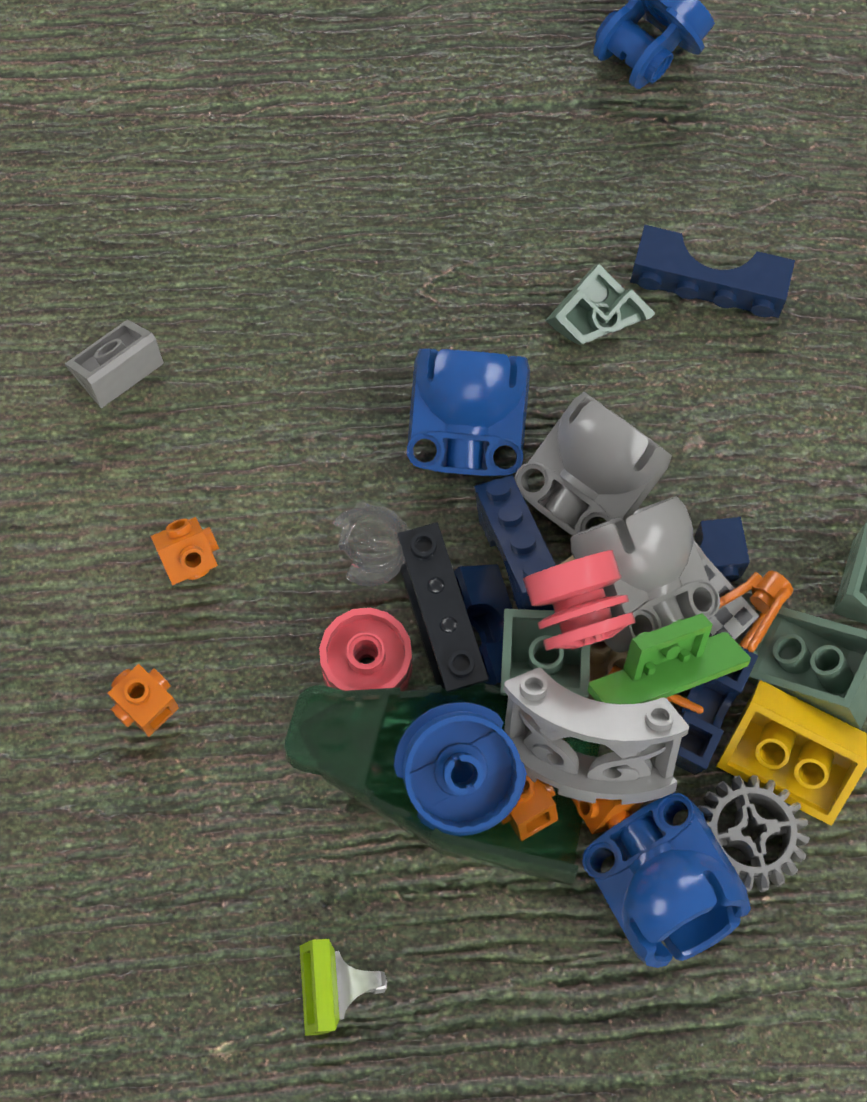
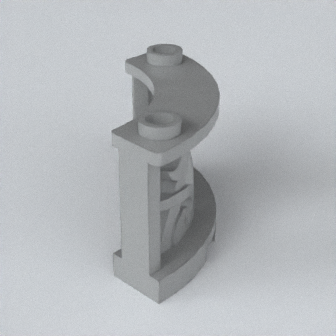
M535 668L504 682L503 690L508 695L504 731L514 742L520 759L524 763L527 776L533 782L539 779L546 784L558 788L559 795L590 803H596V798L621 799V805L635 804L659 799L675 793L678 782L673 777L681 739L688 734L689 725L668 699L659 698L637 704L599 702L564 688L542 668ZM573 737L587 742L606 745L614 752L600 757L585 755L574 751L562 738Z

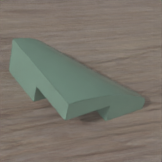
M597 264L591 268L545 321L564 337L581 345L637 322L650 319L655 312L632 289L625 290L600 264Z

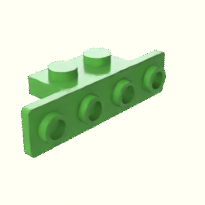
M701 613L687 619L676 620L668 626L651 632H643L632 638L623 670L589 682L587 691L595 701L611 704L645 703L659 698L670 697L745 668L749 665L751 657L727 632L709 637L713 624Z

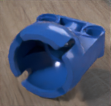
M419 349L414 361L407 456L410 462L416 467L443 473L504 476L517 472L523 462L530 380L528 359L521 356H510L508 358L505 354L450 349H442L438 352L436 349ZM421 439H429L436 446V456L429 462H422L414 455V446ZM507 445L513 448L516 453L515 463L509 468H499L493 460L494 452L498 447Z
M672 793L644 806L593 841L583 854L582 863L584 870L594 878L636 956L647 966L657 968L667 966L672 960V956L679 961L694 957L732 933L739 926L740 917L748 915L751 910L747 889L706 823L703 812L688 797L680 793ZM683 809H688L686 821L681 825L673 826L675 814ZM614 855L615 862L613 867L608 872L601 873L603 860Z

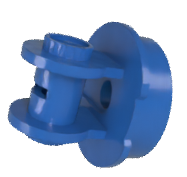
M627 0L628 3L619 11L614 10L601 23L595 35L596 43L593 54L600 61L610 58L613 54L620 60L625 59V64L633 69L629 83L635 89H640L649 82H656L663 76L673 60L674 55L672 52L678 45L692 54L699 55L704 50L702 40L713 28L715 22L709 11L699 0ZM643 17L659 29L662 34L655 39L639 27L637 23Z
M453 702L439 705L415 719L401 737L394 756L393 766L397 777L403 778L408 796L418 811L417 817L423 826L430 830L451 836H468L481 833L505 819L519 801L525 786L527 772L514 742L502 729L504 722L493 710L468 702Z

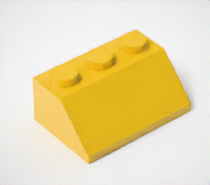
M759 680L716 767L733 776H740L747 783L752 775H757L760 781V788L762 789L769 780H774V794L778 795L784 789L789 790L790 795L785 800L786 803L792 805L798 802L801 804V811L832 826L867 767V733Z

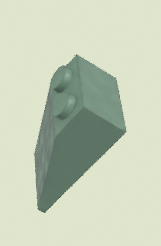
M781 607L764 638L753 652L758 655V658L747 681L757 686L759 680H762L861 730L867 717V631Z

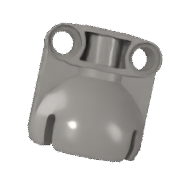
M583 392L571 402L528 463L523 464L517 470L515 481L522 496L530 504L573 536L591 528L592 523L599 518L609 521L622 517L626 521L629 516L634 514L665 473L672 455L613 411L608 410L595 398ZM541 471L545 478L544 485L539 491L532 492L528 487V478L533 472Z
M677 496L640 508L633 515L629 516L626 521L622 517H617L571 537V552L574 559L613 550L621 579L605 587L604 591L606 597L627 595L629 602L610 608L612 616L617 617L633 612L636 623L626 626L614 637L605 639L608 647L613 651L619 653L629 650L632 638L643 632H651L668 626L676 620L687 619L701 613L709 619L717 613L720 607L719 593L708 579L693 539V526L686 506Z

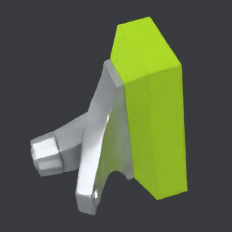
M314 939L299 946L305 1036L323 1035L335 1031L339 1020L344 1019L348 1006L358 996L366 992L373 994L385 993L387 989L385 972L363 971L349 966L341 957L340 952L334 950L330 939Z

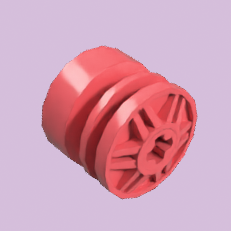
M613 550L575 559L523 578L531 605L544 606L552 604L555 611L554 614L537 623L539 630L559 624L562 633L543 640L546 651L554 648L577 649L612 638L626 626L636 623L633 612L617 617L612 616L610 608L629 602L628 596L615 595L606 597L604 591L605 587L621 579Z

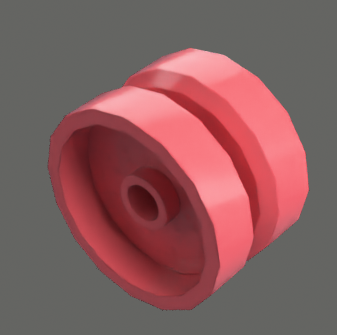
M371 607L352 609L336 617L325 630L319 647L320 662L324 682L334 698L345 707L362 712L381 710L399 699L407 689L412 675L411 640L401 622L388 612ZM363 658L374 660L369 664L360 663Z

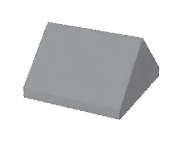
M128 319L65 363L69 371L100 408H103L164 364L156 338L152 332Z

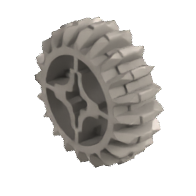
M752 775L749 778L747 787L740 776H735L732 779V789L724 781L718 783L716 786L718 795L709 791L703 797L709 807L699 805L698 808L703 812L705 821L720 846L739 849L743 853L746 863H751V866L743 865L731 858L723 849L745 885L747 893L751 891L754 880L760 892H766L769 889V879L777 887L785 883L783 873L793 876L798 871L793 861L802 862L806 858V853L797 846L808 844L810 837L806 834L798 833L797 830L805 828L808 825V820L806 818L795 819L794 814L801 809V804L796 802L788 806L785 803V800L790 795L787 789H784L778 795L774 794V780H769L763 789L760 788V781L757 775ZM749 802L766 808L776 819L767 820L762 818L757 813L755 805ZM736 803L737 812L734 814L735 826L728 828L725 832L718 833L717 823L722 809ZM747 826L750 831H757L759 835L754 841H752L750 836H743L742 831ZM782 834V847L778 858L774 863L765 866L763 856L767 854L766 840Z

